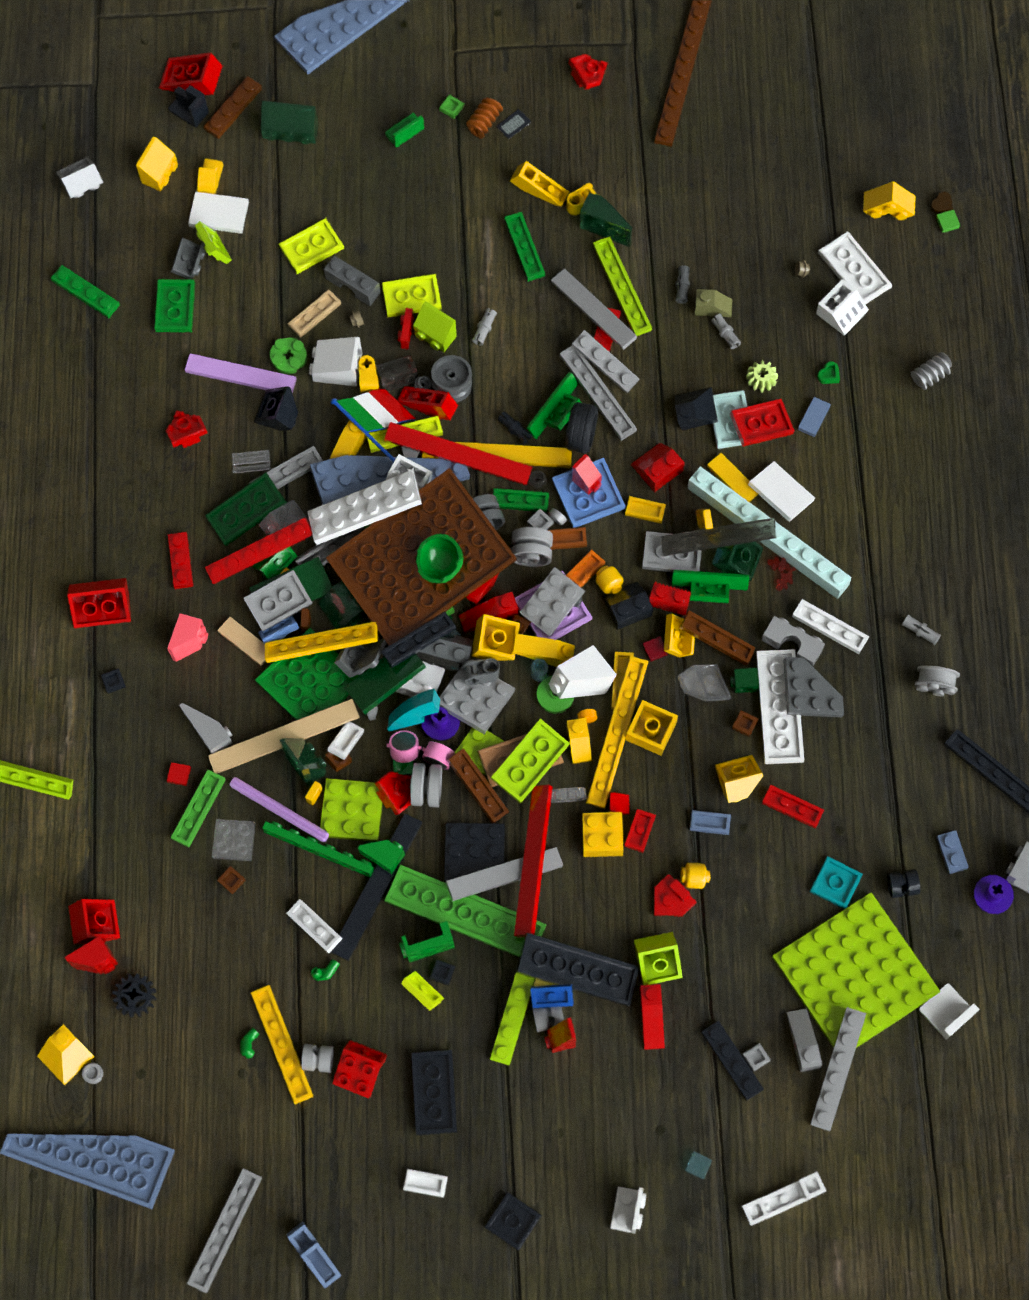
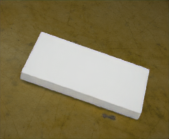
M849 232L841 235L818 252L840 280L843 279L858 292L865 304L892 287L890 281Z

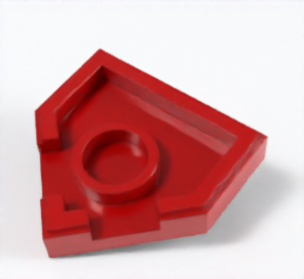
M586 54L571 58L568 62L572 68L571 75L579 87L583 86L585 90L601 84L608 64L602 60L601 62L594 60Z
M176 411L171 425L166 429L173 448L181 444L183 448L201 441L200 436L208 433L200 416L187 415L181 411Z
M390 771L375 782L379 789L376 794L386 809L391 807L395 815H398L411 805V776Z
M670 874L655 886L654 916L683 917L697 903L691 897L690 892Z

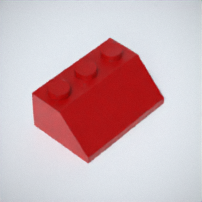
M126 578L69 585L67 595L74 628L131 622L130 598Z

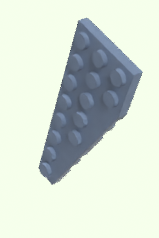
M346 0L301 16L276 34L274 38L293 60L309 74L408 0Z
M345 455L310 464V470L321 502L324 505L385 481L393 462L388 457ZM407 458L432 471V480L449 468L459 481L470 479L467 467L462 464L444 459Z
M7 1134L0 1154L153 1209L175 1150L138 1136Z

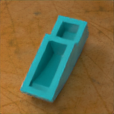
M435 689L419 693L398 706L389 715L387 730L390 732L424 723L425 716L438 713L440 698Z

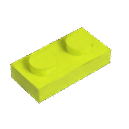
M416 971L404 978L401 983L429 1011L444 999Z

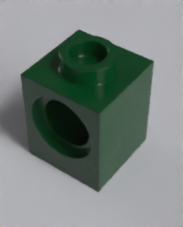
M758 668L734 669L733 676H730V685L734 687L735 693L758 692Z

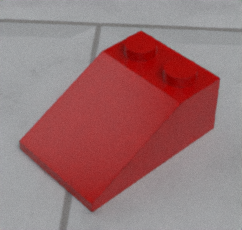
M212 53L169 58L159 87L162 90L174 92L178 86L186 90L191 85L205 96L213 95L223 65Z

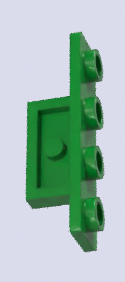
M568 372L527 426L533 438L537 439L546 426L561 431L569 420L573 405L581 402L579 398L571 395L578 385L572 373Z
M673 570L672 585L691 587L690 601L728 603L729 589L748 590L749 575Z

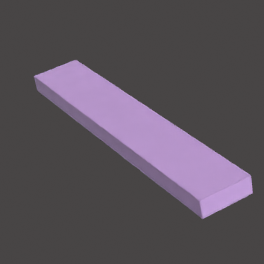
M195 354L189 355L185 367L186 373L263 390L289 386L293 393L296 383L295 376Z

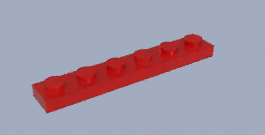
M303 518L206 566L205 568L212 583L216 584L313 536L311 526L307 518Z

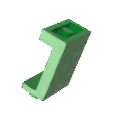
M447 921L439 923L442 932L441 936L409 946L405 935L401 936L403 942H400L399 945L403 957H408L410 963L455 948Z

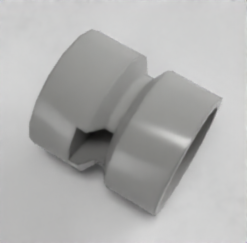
M532 1007L537 1032L547 1031L549 1027H553L564 1020L562 1007Z
M304 1044L302 1070L314 1071L317 1068L319 1072L331 1073L334 1047L322 1045L318 1048L314 1044Z

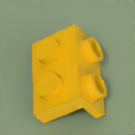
M668 614L666 615L664 651L679 658L693 655L695 637L680 629L684 618Z

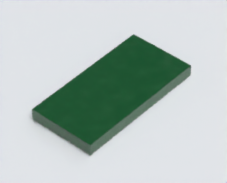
M265 472L205 516L223 544L227 546L287 504L268 473Z
M319 557L249 588L251 593L294 570L312 602L334 592Z
M414 654L393 668L389 666L383 657L379 660L376 667L367 669L344 688L362 712L367 714L425 669L426 666L417 654Z

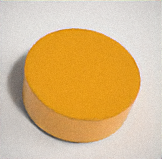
M585 709L577 714L578 719L586 718L587 723L597 720V713L594 709Z

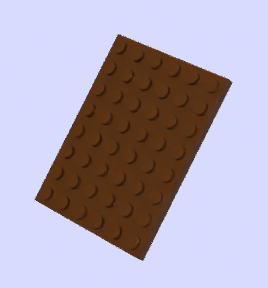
M450 468L419 490L422 504L374 522L326 557L370 620L377 624L378 631L389 646L449 610L517 560ZM435 534H446L454 538L463 552L464 560L461 569L451 580L445 583H431L422 578L417 571V550L425 539Z

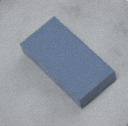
M814 397L798 430L815 437L831 404Z
M692 810L690 831L729 835L731 814Z

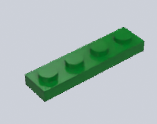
M522 212L504 217L527 280L531 281L544 277L545 271Z
M63 265L51 277L52 282L107 318H110L120 306L117 300Z

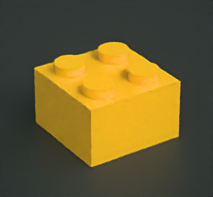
M642 700L627 731L626 741L662 756L676 726L678 715Z
M622 812L583 813V857L623 856Z

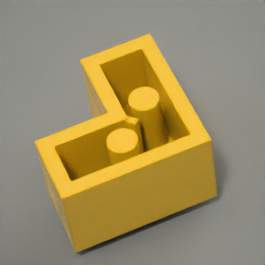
M893 181L864 192L863 212L874 219L889 213L898 220H905L915 215V195Z

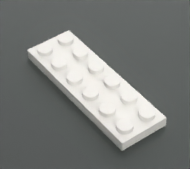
M410 470L307 512L313 539L316 545L420 505L422 502L415 474Z
M795 649L756 652L765 764L804 763L801 715H787L783 659L785 657H796Z

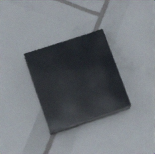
M507 1192L484 1228L519 1251L542 1215Z

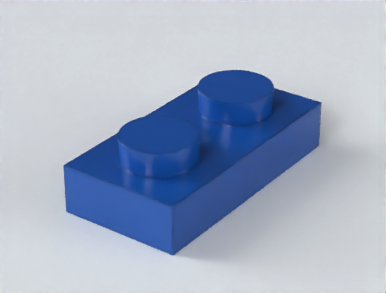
M572 984L531 987L533 1008L573 1006L574 1004Z

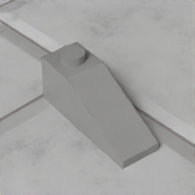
M184 703L179 705L211 754L221 751L232 744L230 737L233 735L227 726L223 728L220 722Z
M807 1008L787 1012L800 1072L820 1069L822 1061Z

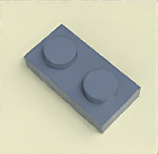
M957 831L937 835L936 838L948 874L968 869L969 867Z

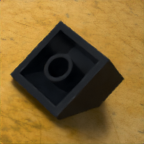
M638 582L623 587L616 594L611 593L602 596L617 630L649 618L653 614L650 600Z

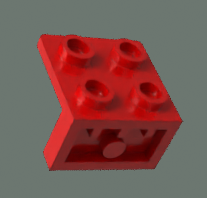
M350 1040L343 1049L333 1084L370 1098L379 1070L385 1063L387 1054Z

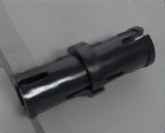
M506 411L501 413L503 417L501 415L498 417V421L509 429V433L517 436L523 444L528 442L526 438L529 440L532 438V435L521 426V423L515 421Z

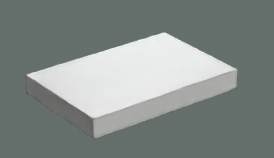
M195 192L188 223L189 227H195V224L201 221L213 230L242 233L249 200L246 198Z
M775 461L748 484L789 522L815 499Z

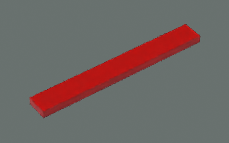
M392 422L389 423L384 441L453 463L462 464L463 466L526 486L532 471L531 466Z
M551 785L535 786L532 789L514 936L517 938L525 937L526 933L535 935L553 788Z

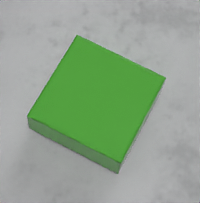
M448 95L439 107V110L455 119L464 107V103Z
M954 210L937 214L936 219L942 233L960 227Z

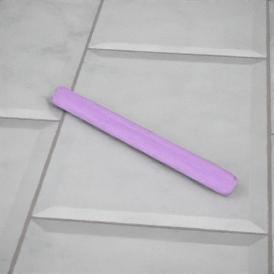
M234 777L230 782V786L321 842L327 841L329 837L327 831L237 777Z

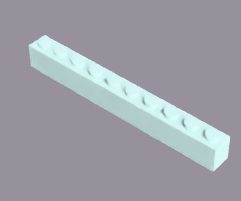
M701 466L689 479L688 489L835 598L838 599L849 586L852 577Z

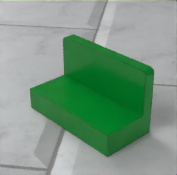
M412 113L387 130L385 136L397 148L424 129V119L422 116L417 117Z
M289 547L252 567L259 570L268 580L279 575L298 556Z

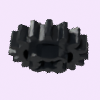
M128 974V980L122 977V984L116 983L115 986L118 988V991H113V994L117 998H114L113 1002L119 1003L116 1009L118 1011L123 1009L122 1014L124 1016L129 1012L130 1018H133L134 1014H137L140 1018L141 1012L144 1011L148 1014L147 1008H154L151 1002L157 1000V998L152 994L156 993L157 990L151 988L154 984L152 981L147 982L148 978L146 976L141 979L139 974H136L135 978ZM141 984L146 987L147 993L141 991ZM135 992H137L139 996H136L133 1000L131 995H135ZM122 999L128 1000V1007L123 1004Z

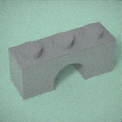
M775 616L762 637L763 642L777 650L786 641L795 642L799 647L796 658H805L812 666L816 663L825 645L819 637L806 634L804 629L798 626L794 627L786 619Z

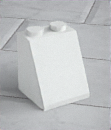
M360 337L317 340V346L313 347L312 352L314 363L310 364L309 374L313 377V382L357 386L359 378L358 363L362 357Z
M594 645L557 666L549 685L551 691L557 694L560 699L601 695L607 693L617 674Z

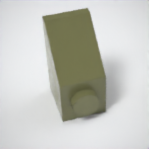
M697 289L695 315L716 316L721 314L722 317L732 316L731 298L716 290Z

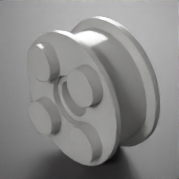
M939 666L917 667L919 672V679L915 682L917 691H932V694L935 696H944V693L954 695L958 691L955 684L956 678L960 677L959 672Z

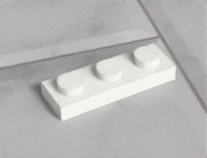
M301 899L286 913L328 953L343 939Z

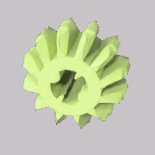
M762 360L760 365L755 362L753 367L750 366L748 368L749 373L746 375V379L749 380V386L754 385V391L758 388L761 393L764 392V388L770 391L771 386L776 385L778 373H775L776 367H771L770 362L764 364Z

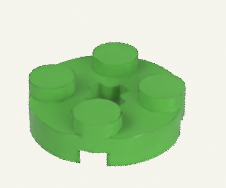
M277 339L271 348L270 360L280 373L293 374L305 366L307 352L303 342L297 339ZM291 353L293 357L291 356L289 359H286L284 355Z

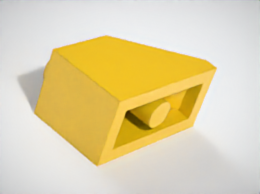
M586 718L567 720L572 763L592 761Z

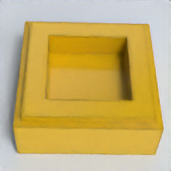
M315 781L305 796L306 802L312 806L323 791L320 783Z

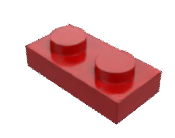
M406 308L405 314L401 315L400 324L403 327L402 331L398 332V342H401V349L409 350L414 320L413 308Z
M637 809L625 847L644 852L656 817L655 814Z

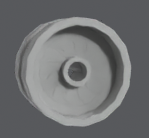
M523 527L512 532L511 542L513 547L511 551L517 558L514 563L527 567H540L551 563L552 550L550 548L553 545V534L550 531L537 527Z
M414 763L410 782L411 806H422L426 794L428 806L439 808L442 789V765L432 764L429 767L428 776H426L425 764Z

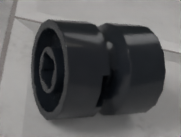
M916 869L905 870L903 874L899 871L887 873V884L891 898L903 897L904 894L908 896L920 894V881Z

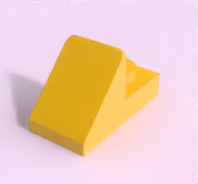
M205 159L203 167H199L197 192L216 194L223 161Z

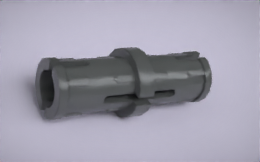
M684 265L678 267V279L675 284L677 288L676 302L680 304L687 303V292L690 287L688 280L690 268Z

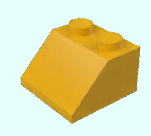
M154 136L136 164L141 182L159 191L168 184L169 176L178 166L175 153Z
M483 614L476 622L471 656L480 659L494 658L497 661L514 660L515 654L511 653L514 634H519L520 623Z

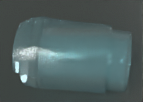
M539 658L534 660L531 665V677L537 682H542V680L549 676V668L547 662Z

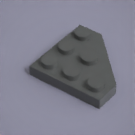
M785 657L783 659L787 715L840 718L844 716L843 697L805 658Z

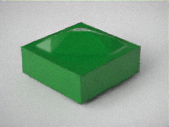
M393 759L394 772L411 776L413 761L400 763Z

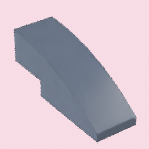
M303 1222L286 1234L324 1288L342 1276Z

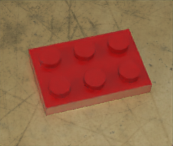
M782 399L730 412V417L742 447L792 435L795 432Z

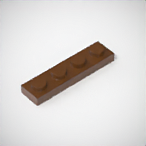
M247 76L204 126L205 131L219 139L262 90V85Z
M690 610L680 626L681 630L745 666L749 664L756 648Z
M464 748L447 760L492 824L509 812Z

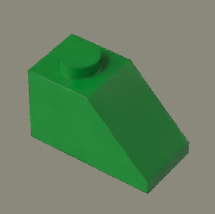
M389 840L363 844L358 847L361 855L390 874L394 872L405 856L404 850H402L403 846L396 841L392 843Z

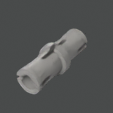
M490 308L485 310L482 320L478 322V329L472 339L475 344L480 342V346L484 344L488 332L491 331L492 322L497 314L493 309L489 312Z
M717 314L715 318H712L711 321L719 330V335L726 340L731 349L737 348L736 343L740 345L741 341L734 334L732 326L727 324L721 314Z
M910 615L902 623L903 626L917 633L916 636L925 638L933 643V645L941 637L940 634L928 628L926 623L922 624Z

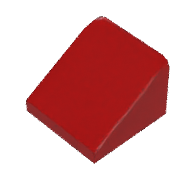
M610 792V812H622V815H629V795Z

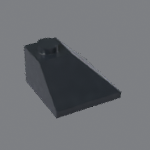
M285 386L267 389L254 422L279 431L292 430L296 424L298 411L291 388Z
M712 387L675 396L676 414L682 431L718 422Z

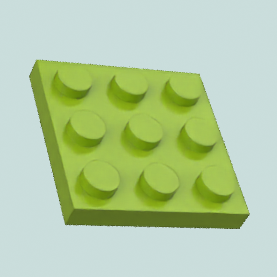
M326 778L320 828L329 833L328 838L378 842L383 803L376 794L379 789L375 783Z

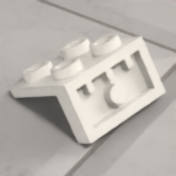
M422 661L426 668L401 686L396 692L409 697L433 688L437 692L445 669Z
M946 984L940 989L941 992L929 999L919 1008V1011L946 1040L979 1010L975 1004L969 1006L950 984Z
M618 1187L611 1229L635 1233L636 1229H640L643 1215L639 1214L640 1208H644L647 1195L643 1193V1188L639 1187V1190Z

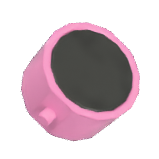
M407 730L394 733L390 737L389 744H387V747L390 748L391 757L400 763H408L418 757L419 750H422L416 734Z
M429 741L427 747L422 749L424 751L422 757L426 762L431 765L440 764L442 769H449L450 765L447 760L455 755L452 749L433 741Z

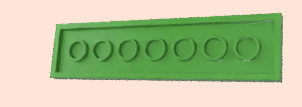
M400 865L386 896V903L437 924L447 921L449 928L520 957L524 937L517 938L514 936L517 912L476 895L452 901L446 883ZM536 920L535 935L542 937L546 928L545 923Z

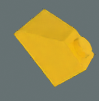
M753 755L715 765L723 794L728 803L739 802L741 799L748 798L763 777V773Z
M62 1025L48 1038L37 1056L64 1085L94 1058L93 1054L65 1025Z

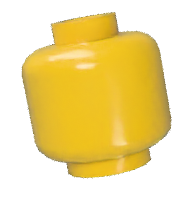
M604 566L596 573V583L605 594H616L622 589L624 578L615 567Z
M687 863L685 867L681 868V883H684L686 888L703 889L706 882H710V871H707L705 864Z

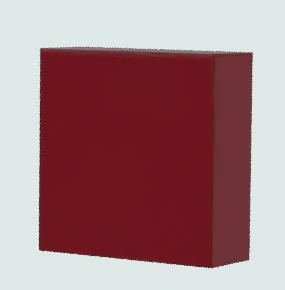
M661 636L643 643L650 662L668 655L664 651V643Z

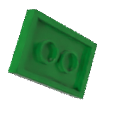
M158 279L155 317L156 332H192L195 280Z

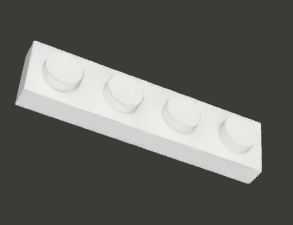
M803 599L792 615L793 618L857 654H860L869 638L866 634Z

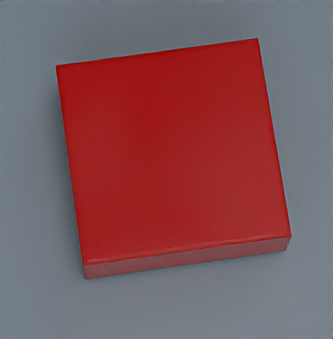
M171 762L167 782L187 786L191 767Z

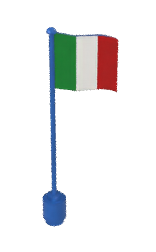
M386 389L372 390L353 398L342 400L333 398L331 400V404H334L394 463L396 459L368 432L387 429L390 422L399 424L415 421L416 418Z

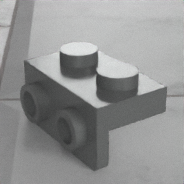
M182 238L170 272L189 280L195 275L198 276L201 265H199L200 259L203 260L206 253L204 242L198 245Z

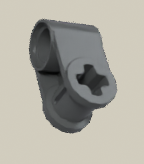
M494 658L464 662L462 669L465 670V684L476 685L479 683L495 682L499 678V662ZM488 669H493V670H495V671L489 672V671H487V670H488Z

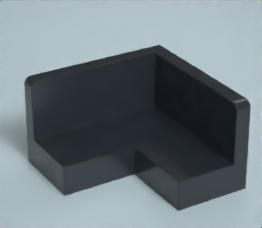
M191 85L186 90L178 86L174 90L176 99L168 109L174 115L197 128L209 113L205 95Z

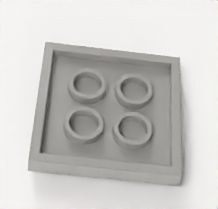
M461 666L440 695L439 707L445 708L450 715L485 734L515 692V688L499 678L495 682L467 685L464 681L466 678L465 670Z

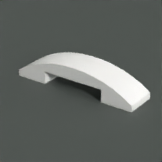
M815 1172L742 1207L752 1226L826 1192V1189L818 1172Z

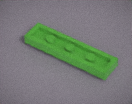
M207 770L172 834V840L188 848L190 847L226 780L225 777Z

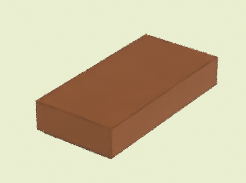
M585 527L548 530L553 534L551 550L587 547Z

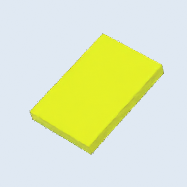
M326 218L279 243V247L297 274L344 249V245Z
M436 274L382 282L387 317L401 316L405 314L406 308H413L414 313H419L425 301L437 309H442Z

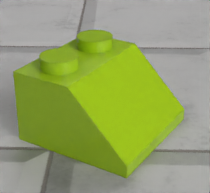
M425 301L413 325L414 334L419 340L428 342L433 349L445 352L457 337L456 322L453 318Z
M673 932L634 940L643 985L683 978L678 945Z

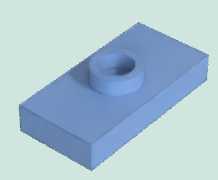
M290 616L264 632L261 630L258 633L265 644L266 642L283 639L287 634L299 629V626L294 617Z

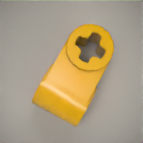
M587 183L568 195L566 210L571 215H578L598 204L601 196L596 194L591 183Z
M369 355L362 356L358 363L360 391L365 393L378 390L379 382L375 361Z

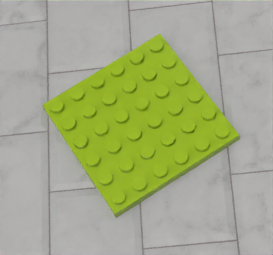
M872 892L772 956L833 1048L846 1007L866 1013L857 1048L941 992Z

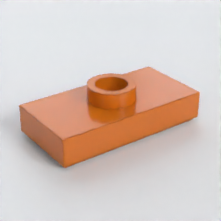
M591 549L566 576L582 588L605 565V561Z

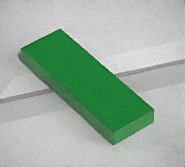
M493 488V495L496 496L500 509L538 511L541 509L543 512H548V492Z

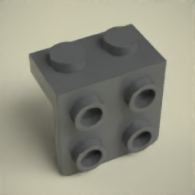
M382 638L367 647L358 645L343 648L334 663L349 678L361 675L365 670L377 666L381 651L385 649L387 642Z

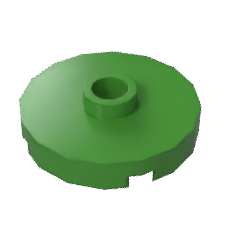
M549 676L538 685L537 701L549 713H563L571 707L575 697L560 699L558 696H554L549 685L552 676Z

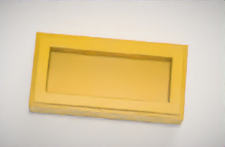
M629 496L625 515L662 523L666 504Z

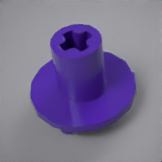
M439 707L438 713L425 716L422 727L430 738L439 741L448 740L458 731L460 720L450 715L445 708Z
M989 875L977 882L974 889V899L982 911L989 914H1000L1011 906L1014 892L1011 884L1005 878L998 875Z

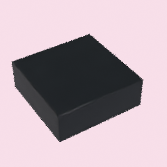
M119 668L101 675L108 694L126 687Z
M436 960L430 980L449 986L455 966Z

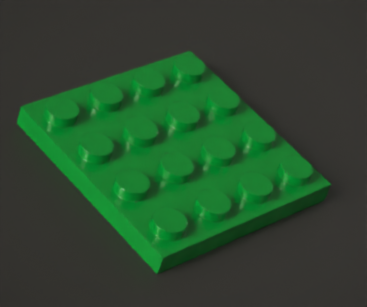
M309 628L303 635L313 634L315 632L311 628ZM332 650L275 661L255 681L297 721L340 704L349 696L344 687L360 675L349 678L334 663L338 653Z

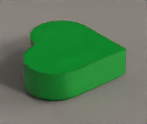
M830 361L825 364L823 369L819 370L817 378L820 383L832 384L840 382L837 363Z

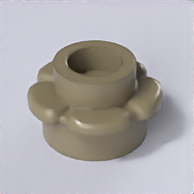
M802 260V262L798 261L795 266V275L803 278L809 274V264L805 260Z
M352 311L353 315L350 316L353 326L357 325L360 328L359 326L364 325L360 311Z

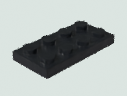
M452 1050L411 1053L416 1136L457 1133Z

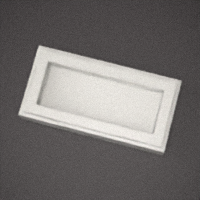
M352 722L345 723L329 745L328 752L345 760L363 735L364 729Z
M407 1169L403 1190L444 1198L448 1177Z

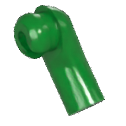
M332 959L326 968L314 967L311 970V976L316 981L329 980L340 964Z
M253 1027L240 1041V1053L247 1059L253 1057L255 1051L252 1049V1042L260 1035Z

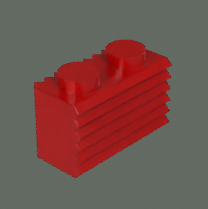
M655 582L649 600L652 607L686 615L691 592Z

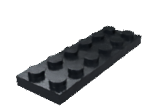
M526 933L516 973L555 985L572 984V990L630 1006L639 966Z

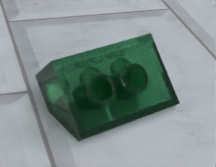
M262 101L261 131L263 138L316 144L319 124L315 106Z

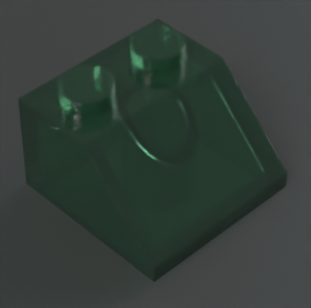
M724 530L712 564L723 573L749 575V581H752L764 548L742 530Z
M343 581L334 585L318 603L335 629L353 626L367 617V614Z

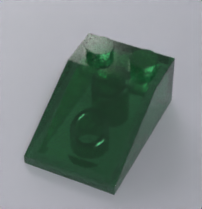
M589 193L580 210V228L604 238L610 236L612 241L630 247L632 226L601 195Z
M282 738L280 740L286 758L307 787L327 774L325 770L326 763L321 757H316L314 754L316 750L310 742L306 743L303 738Z

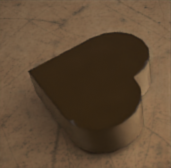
M948 192L939 193L937 199H934L931 203V210L937 214L953 210L951 195Z

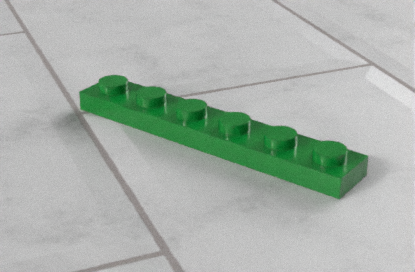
M265 821L262 829L264 833L369 878L374 871L373 866H371L372 864L367 860L361 859L358 861L348 852L335 851L336 848L329 844L323 846L318 844V840L307 836V838L300 836V833L296 830L289 829L288 831L283 829V826L277 822L272 821L269 823Z

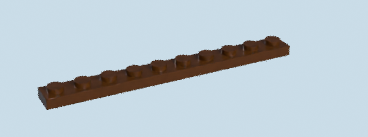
M693 0L655 137L656 144L669 147L673 145L712 0Z

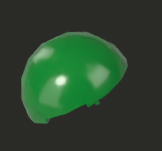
M446 534L429 536L420 544L417 550V571L422 578L431 583H445L451 580L463 565L464 557L461 547L454 538Z

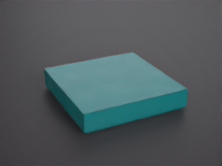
M827 856L810 892L846 909L863 874Z

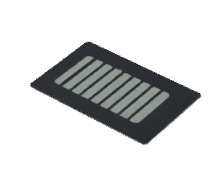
M518 109L496 127L510 139L531 123V121Z

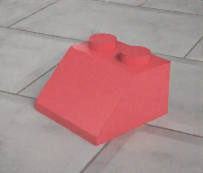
M179 614L167 648L173 661L177 662L200 650L202 644L206 643L208 633L202 619Z

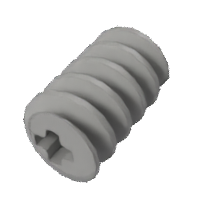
M940 352L937 356L932 357V360L930 359L926 364H922L920 368L918 367L911 371V377L919 387L926 390L927 385L932 386L933 381H939L938 376L944 378V372L947 375L951 374L950 367H952V362L945 353Z

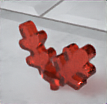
M774 557V560H768V565L772 566V570L779 568L780 576L783 578L776 580L778 584L776 589L781 591L784 587L787 590V582L793 584L791 578L793 576L792 571L796 569L795 567L790 568L789 564H786L785 558H782V562H779L778 557Z

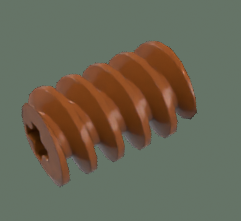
M484 98L478 105V109L474 111V114L471 115L466 123L469 131L478 138H484V133H487L488 128L492 126L491 122H495V117H498L499 112L503 111L502 105L492 98Z

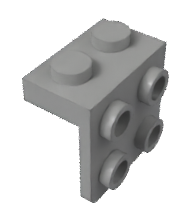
M1026 842L1023 847L1019 846L1014 855L1017 857L1015 863L1011 862L1005 873L1008 874L1006 880L1010 884L1029 893V842Z

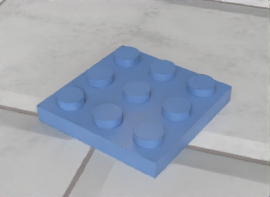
M604 458L593 462L602 475V485L596 492L592 491L589 495L572 481V470L552 477V482L573 528L616 513L626 507Z

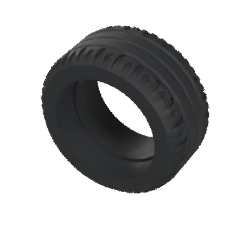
M581 402L573 405L565 440V446L568 450L579 453L590 451L598 417L596 406Z

